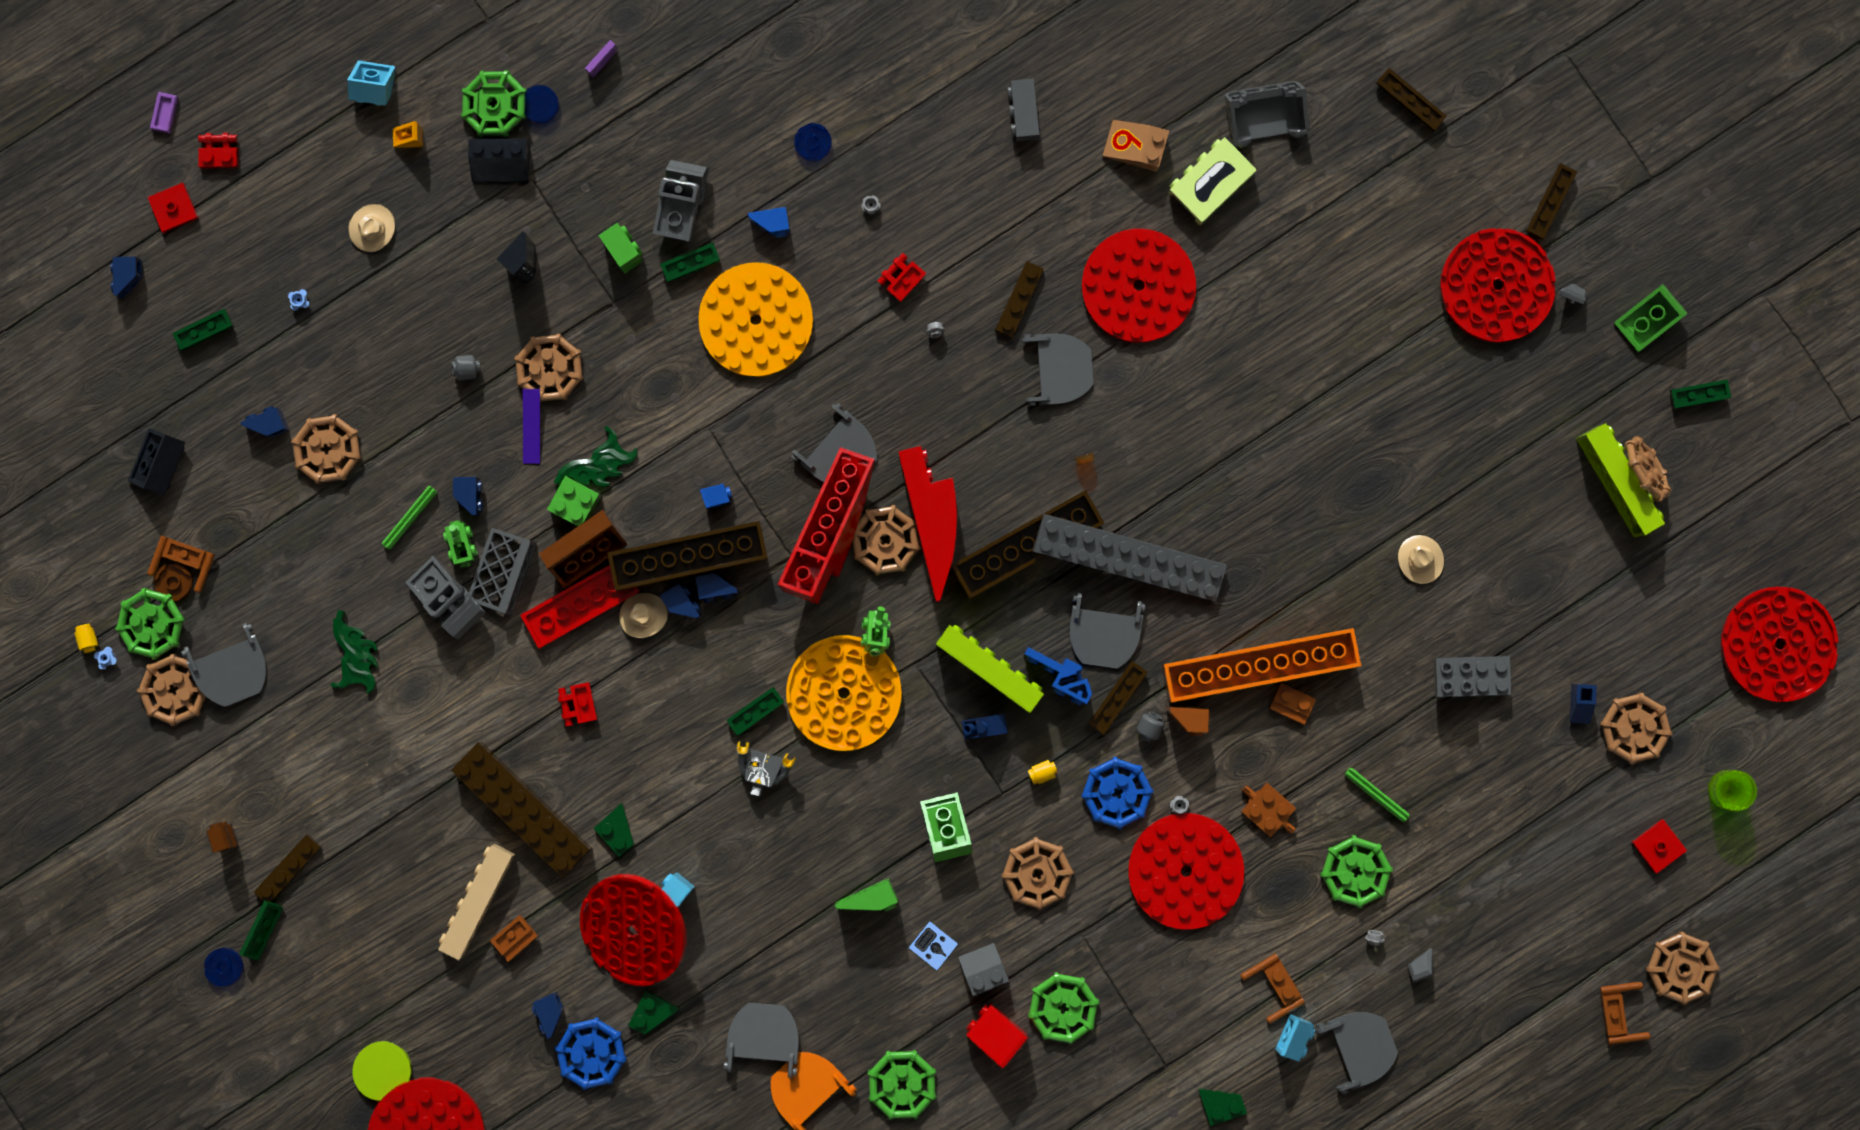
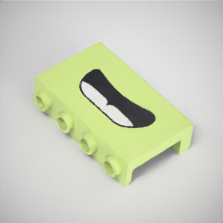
M1225 137L1221 141L1219 139L1210 146L1212 150L1208 154L1204 152L1197 159L1198 163L1194 167L1190 165L1183 172L1185 175L1180 180L1178 178L1175 179L1169 186L1171 188L1169 194L1174 195L1196 218L1195 222L1199 226L1256 172L1251 163Z

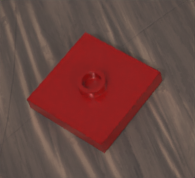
M183 182L147 197L163 233L199 219Z
M1661 819L1631 842L1656 874L1687 851L1664 819Z

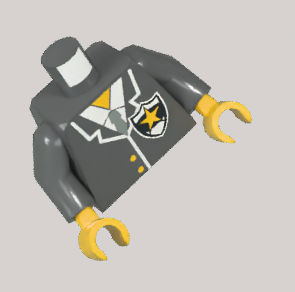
M739 741L737 745L738 765L741 775L745 777V780L752 782L750 794L761 796L764 786L771 788L773 785L781 783L788 776L796 757L790 761L787 759L788 753H786L784 758L748 749V742L746 747H741Z

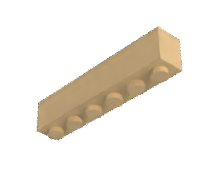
M496 844L486 848L483 854L485 859L482 865L478 864L474 871L476 877L473 882L470 881L465 889L467 894L464 899H460L456 907L458 909L456 916H452L447 926L450 928L446 934L443 933L438 942L440 944L438 950L457 960L464 957L516 854Z

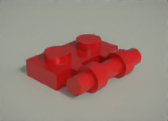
M230 133L198 135V142L206 143V148H198L199 168H239V149L231 147V142H238L237 135H230ZM223 142V148H214V143Z
M904 253L898 258L896 257L892 261L893 264L887 270H884L881 273L882 276L877 280L882 286L887 281L890 282L891 285L887 288V291L899 302H902L926 276V273L913 261L908 266L904 264L908 259ZM899 268L902 270V273L895 279L892 275Z
M590 682L570 686L572 694L568 695L566 694L565 687L558 689V702H561L563 712L561 716L565 721V726L573 725L572 717H577L578 724L598 720ZM569 700H573L575 711L570 712Z

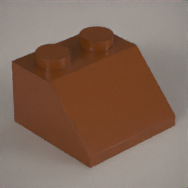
M1166 707L1168 714L1184 731L1189 732V735L1203 736V733H1208L1209 709Z

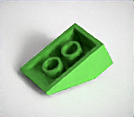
M1662 284L1614 323L1639 352L1683 318L1687 312Z
M958 793L920 801L934 861L939 862L972 854V845Z
M887 878L837 901L835 907L836 909L856 910L884 909L886 912L896 907L898 897L890 879Z

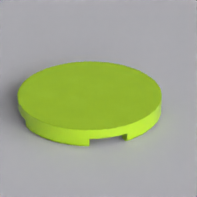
M389 1041L374 1042L366 1046L357 1055L353 1064L355 1085L362 1094L373 1100L381 1101L390 1090L403 1082L410 1081L412 1076V1064L408 1054L403 1048Z

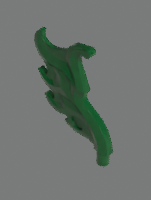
M606 426L604 429L609 433V439L592 452L593 455L590 459L574 460L565 464L557 472L558 475L554 482L560 485L564 477L567 476L583 485L589 486V481L592 480L598 486L606 487L610 485V482H605L604 479L622 475L623 472L617 471V468L620 465L633 462L637 457V448H634L632 452L623 450L617 442L616 433Z
M338 610L336 619H333V633L336 641L343 648L345 655L341 658L342 680L338 683L332 682L330 685L334 688H345L349 684L362 683L367 687L366 694H369L376 685L375 677L370 671V666L373 664L376 668L378 667V662L371 654L370 649L373 648L377 651L378 647L372 640L362 639V636L365 635L362 630L346 625L345 621H343L345 611Z

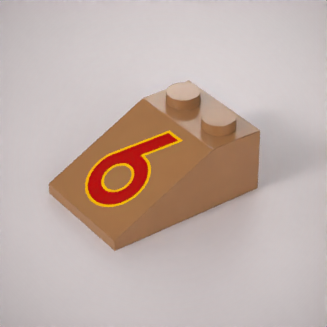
M1113 120L1102 157L1157 172L1169 130L1151 125Z

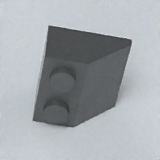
M994 943L958 957L973 996L1009 982Z

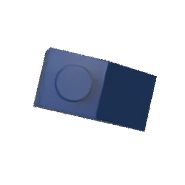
M786 207L748 213L749 220L771 236L775 235L776 238L787 236L786 233H790Z
M724 484L700 489L705 506L709 511L730 504V498H733L730 488H726Z

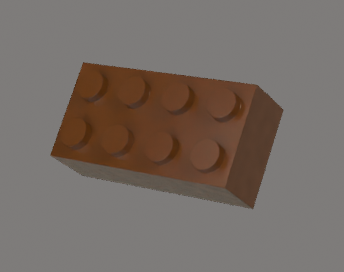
M602 510L547 547L539 555L547 569L565 588L608 559L607 553L621 550L628 544L616 525Z

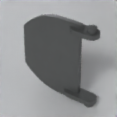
M1031 334L1023 335L1022 343H1037L1041 397L1026 398L1028 406H1036V402H1039V405L1071 402L1081 397L1094 384L1092 353L1088 345L1066 334H1036L1034 337H1031Z
M839 403L833 404L831 408L843 418L806 460L796 450L792 451L793 455L791 457L796 462L800 459V464L822 482L825 481L840 447L873 458L875 462L877 461L875 443L869 431L848 411L845 410L843 412V406Z
M1082 593L1074 594L1073 602H1076V605L1072 607L1070 640L1076 656L1083 664L1118 669L1131 658L1138 646L1143 615H1140V613L1144 612L1145 604H1142V601H1137L1135 617L1080 609Z
M242 624L248 640L194 661L188 646L184 647V650L181 651L183 658L188 657L186 663L197 687L207 698L219 705L226 707L260 693L263 687L266 663L255 634L251 635L250 633L254 631L251 624Z
M747 1003L736 1014L730 1025L726 1048V1059H728V1062H724V1070H727V1073H732L734 1057L789 1061L788 1078L796 1076L797 1068H794V1065H797L799 1033L790 1011L784 1005Z
M1353 1012L1332 1019L1326 1025L1324 1023L1316 1025L1317 1028L1315 1030L1317 1034L1332 1029L1351 1081L1337 1086L1338 1092L1341 1091V1094L1348 1093L1349 1088L1354 1090L1378 1080L1391 1068L1397 1057L1398 1051L1387 1021L1379 1015L1369 1012Z

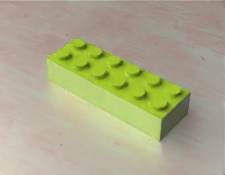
M1605 423L1581 435L1576 440L1633 537L1644 536L1664 525V516L1653 504L1654 499L1649 492L1647 493L1645 489H1641L1638 478L1628 466L1629 459L1624 455L1625 450L1621 443H1617L1614 438L1615 433L1613 429Z
M949 625L936 645L1030 713L1044 695L1041 692L1043 688L1035 682L1028 683L1025 680L1027 677L1020 671L1013 672L1009 669L1011 665L1005 660L1001 659L998 661L995 659L994 652L987 647L984 650L978 646L980 642L972 636L969 639L963 635L964 631L957 625L953 627Z

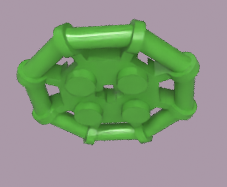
M482 70L461 91L463 93L461 118L465 119L480 137H506L526 117L525 96L527 90L513 78L510 71L485 72ZM488 79H500L499 83H488ZM483 82L482 89L474 93L473 91ZM506 82H508L515 91L509 92L504 87ZM518 96L516 111L513 109V98ZM470 97H474V107L470 109ZM493 99L498 102L494 108L489 105V102H492ZM511 113L515 116L504 126L503 121L508 119ZM474 114L480 116L482 119L481 124L472 117ZM488 123H498L499 128H486Z
M142 588L139 593L120 603L121 610L115 631L117 630L129 653L144 655L155 660L173 647H178L185 617H182L172 599V595ZM151 598L162 601L161 605L152 604ZM144 599V605H142L138 609H136L133 606L135 603ZM166 607L169 608L174 618H170L165 609ZM128 611L133 613L130 617V625H125ZM148 619L154 620L153 628L147 626ZM175 622L171 636L169 634L170 631H168L169 626H171V623ZM131 628L133 634L136 637V640L134 642L132 641L126 629ZM165 638L168 642L158 648L157 643ZM141 642L149 643L151 649L143 648L139 645Z
M1354 835L1332 848L1329 847L1325 865L1320 875L1323 877L1334 901L1338 900L1356 906L1359 909L1375 899L1386 895L1385 890L1393 867L1390 866L1381 849L1382 845L1357 838ZM1352 846V852L1348 855L1341 856L1338 854ZM1357 846L1371 851L1368 855L1357 852ZM1374 854H1376L1383 868H1376L1372 860ZM1336 857L1339 859L1336 871H1331ZM1358 866L1360 867L1361 875L1354 877V873L1351 870L1356 869ZM1377 872H1383L1377 887L1374 885ZM1331 876H1337L1341 884L1339 889H1337ZM1370 887L1375 890L1361 898L1362 891ZM1345 889L1356 892V898L1342 894Z
M1056 972L1052 977L1032 989V1001L1027 1015L1041 1033L1042 1039L1069 1043L1071 1045L1090 1030H1094L1099 999H1096L1083 977L1077 978ZM1060 982L1073 984L1075 987L1073 990L1061 988ZM1056 983L1057 989L1048 995L1044 993L1046 989ZM1079 988L1082 990L1088 1001L1082 1002V1000L1079 998L1078 994L1076 993ZM1040 996L1045 998L1044 1008L1038 1011ZM1063 1003H1066V1007H1068L1069 1010L1065 1011V1013L1062 1014L1061 1010L1058 1009V1006H1062ZM1084 1006H1089L1087 1021L1082 1018ZM1045 1015L1050 1023L1048 1028L1045 1027L1038 1016ZM1078 1022L1084 1024V1026L1072 1034L1070 1033V1028ZM1054 1027L1066 1029L1067 1035L1051 1031Z
M915 1050L908 1052L887 1051L884 1057L867 1073L869 1075L870 1094L868 1099L889 1120L892 1118L917 1119L925 1108L937 1098L935 1095L936 1070L922 1059ZM910 1059L908 1064L896 1065L894 1060ZM913 1061L925 1072L919 1074L912 1067ZM890 1062L892 1067L886 1074L879 1073ZM927 1077L928 1092L922 1090V1078ZM877 1078L883 1080V1091L877 1093ZM899 1080L902 1081V1082H903L904 1080L907 1081V1083H906V1087H907V1088H906V1089H903V1088H902V1089H899V1088H898L899 1084H898L897 1082H898ZM920 1094L926 1096L915 1108L913 1102ZM885 1095L893 1103L891 1109L880 1097ZM897 1105H909L911 1110L895 1111Z

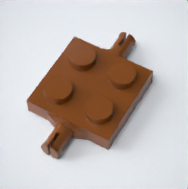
M1266 782L1261 789L1255 792L1247 785L1242 788L1241 791L1249 797V800L1241 812L1271 837L1281 827L1290 834L1295 831L1296 828L1288 822V819L1296 807Z

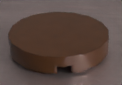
M175 563L162 566L154 577L155 590L159 593L172 595L173 601H180L191 593L194 579L191 572L185 566Z

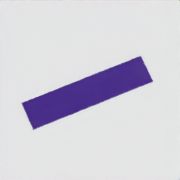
M523 389V463L540 464V389Z

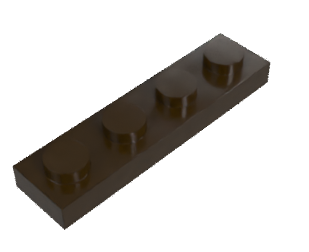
M1390 68L1375 83L1433 132L1447 117L1446 114Z
M1562 163L1558 165L1525 232L1541 240L1544 239L1578 171Z
M1026 261L995 331L1013 338L1044 268Z
M1131 661L1088 724L1104 735L1148 671Z
M306 834L258 886L254 893L263 901L272 902L322 846L309 834Z

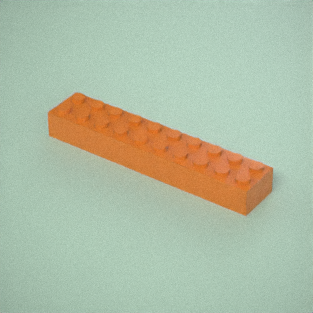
M1354 628L1162 664L1168 700L1169 702H1176L1360 667L1361 662Z

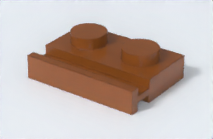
M1280 683L1269 709L1305 725L1316 699Z
M520 914L493 937L490 942L509 962L539 935L534 932L533 928Z

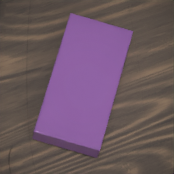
M611 40L585 67L591 77H594L618 51L616 45Z
M158 92L150 126L151 130L171 134L178 96Z

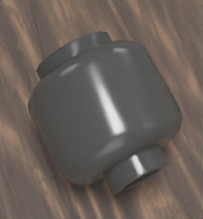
M473 355L457 356L451 362L453 377L456 376L458 380L475 379L477 372H480L479 360L475 361Z
M1154 712L1143 714L1137 726V732L1141 735L1140 738L1147 742L1159 739L1165 727V723L1162 720L1163 717Z

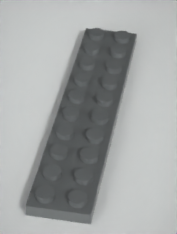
M1043 514L1033 551L1215 602L1227 567L1224 563Z

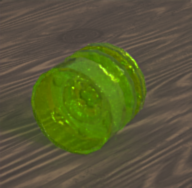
M1722 770L1711 777L1708 783V794L1710 800L1716 806L1725 810L1741 811L1753 804L1757 796V787L1751 776L1743 771ZM1728 786L1733 787L1731 793H1727Z

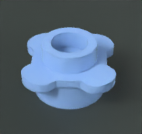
M305 290L289 293L288 298L290 299L292 310L296 311L298 308H307L309 306Z
M106 647L103 651L94 654L100 669H106L107 666L116 664L117 659L112 652V648Z

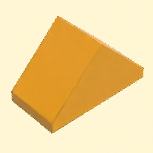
M416 121L393 128V147H423V128Z

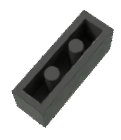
M1034 78L1013 80L1010 87H1007L1008 99L1012 98L1009 113L1010 117H1014V124H1011L1012 136H1016V141L1039 139Z

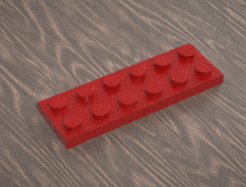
M609 565L520 616L537 647L540 649L637 595L640 591L636 588L616 593Z

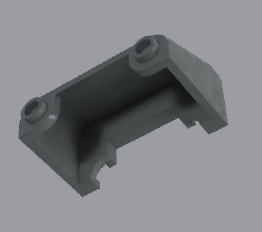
M1285 82L1225 94L1232 142L1238 148L1247 147L1248 143L1252 142L1251 139L1285 133L1293 135V138L1304 137V134L1310 133L1306 88L1299 82Z

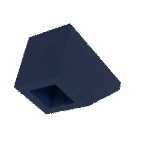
M136 256L113 257L110 270L113 274L111 292L114 296L124 298L142 279L141 259Z
M274 406L263 409L261 414L248 415L245 417L246 420L240 422L242 426L271 438L289 431L281 409L274 408Z
M453 477V497L473 516L479 517L480 512L483 511V503L480 500V493L483 491L482 481H479L478 477Z
M715 573L695 577L699 599L704 600L705 603L714 602L716 597L723 596V599L735 598L734 594L739 593L738 589Z
M677 584L660 595L669 612L693 618L701 617L699 612L702 610L696 601L693 603L689 598L691 593L686 585L682 587L681 584Z
M1571 684L1570 723L1590 724L1596 706L1597 685Z
M1005 714L962 721L964 740L1008 733Z
M557 991L535 1000L532 1006L534 1016L538 1017L541 1022L539 1025L541 1033L546 1035L547 1039L554 1035L564 1011Z

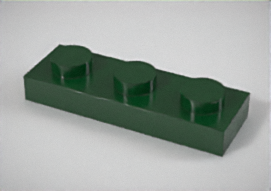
M710 243L660 265L669 283L718 263L721 260L714 243Z
M222 309L172 334L179 349L184 351L234 327L227 310Z
M1728 379L1669 390L1673 409L1732 398Z
M772 687L726 721L738 736L782 705L784 700L777 690Z
M264 900L239 952L241 956L259 961L283 910L281 905Z

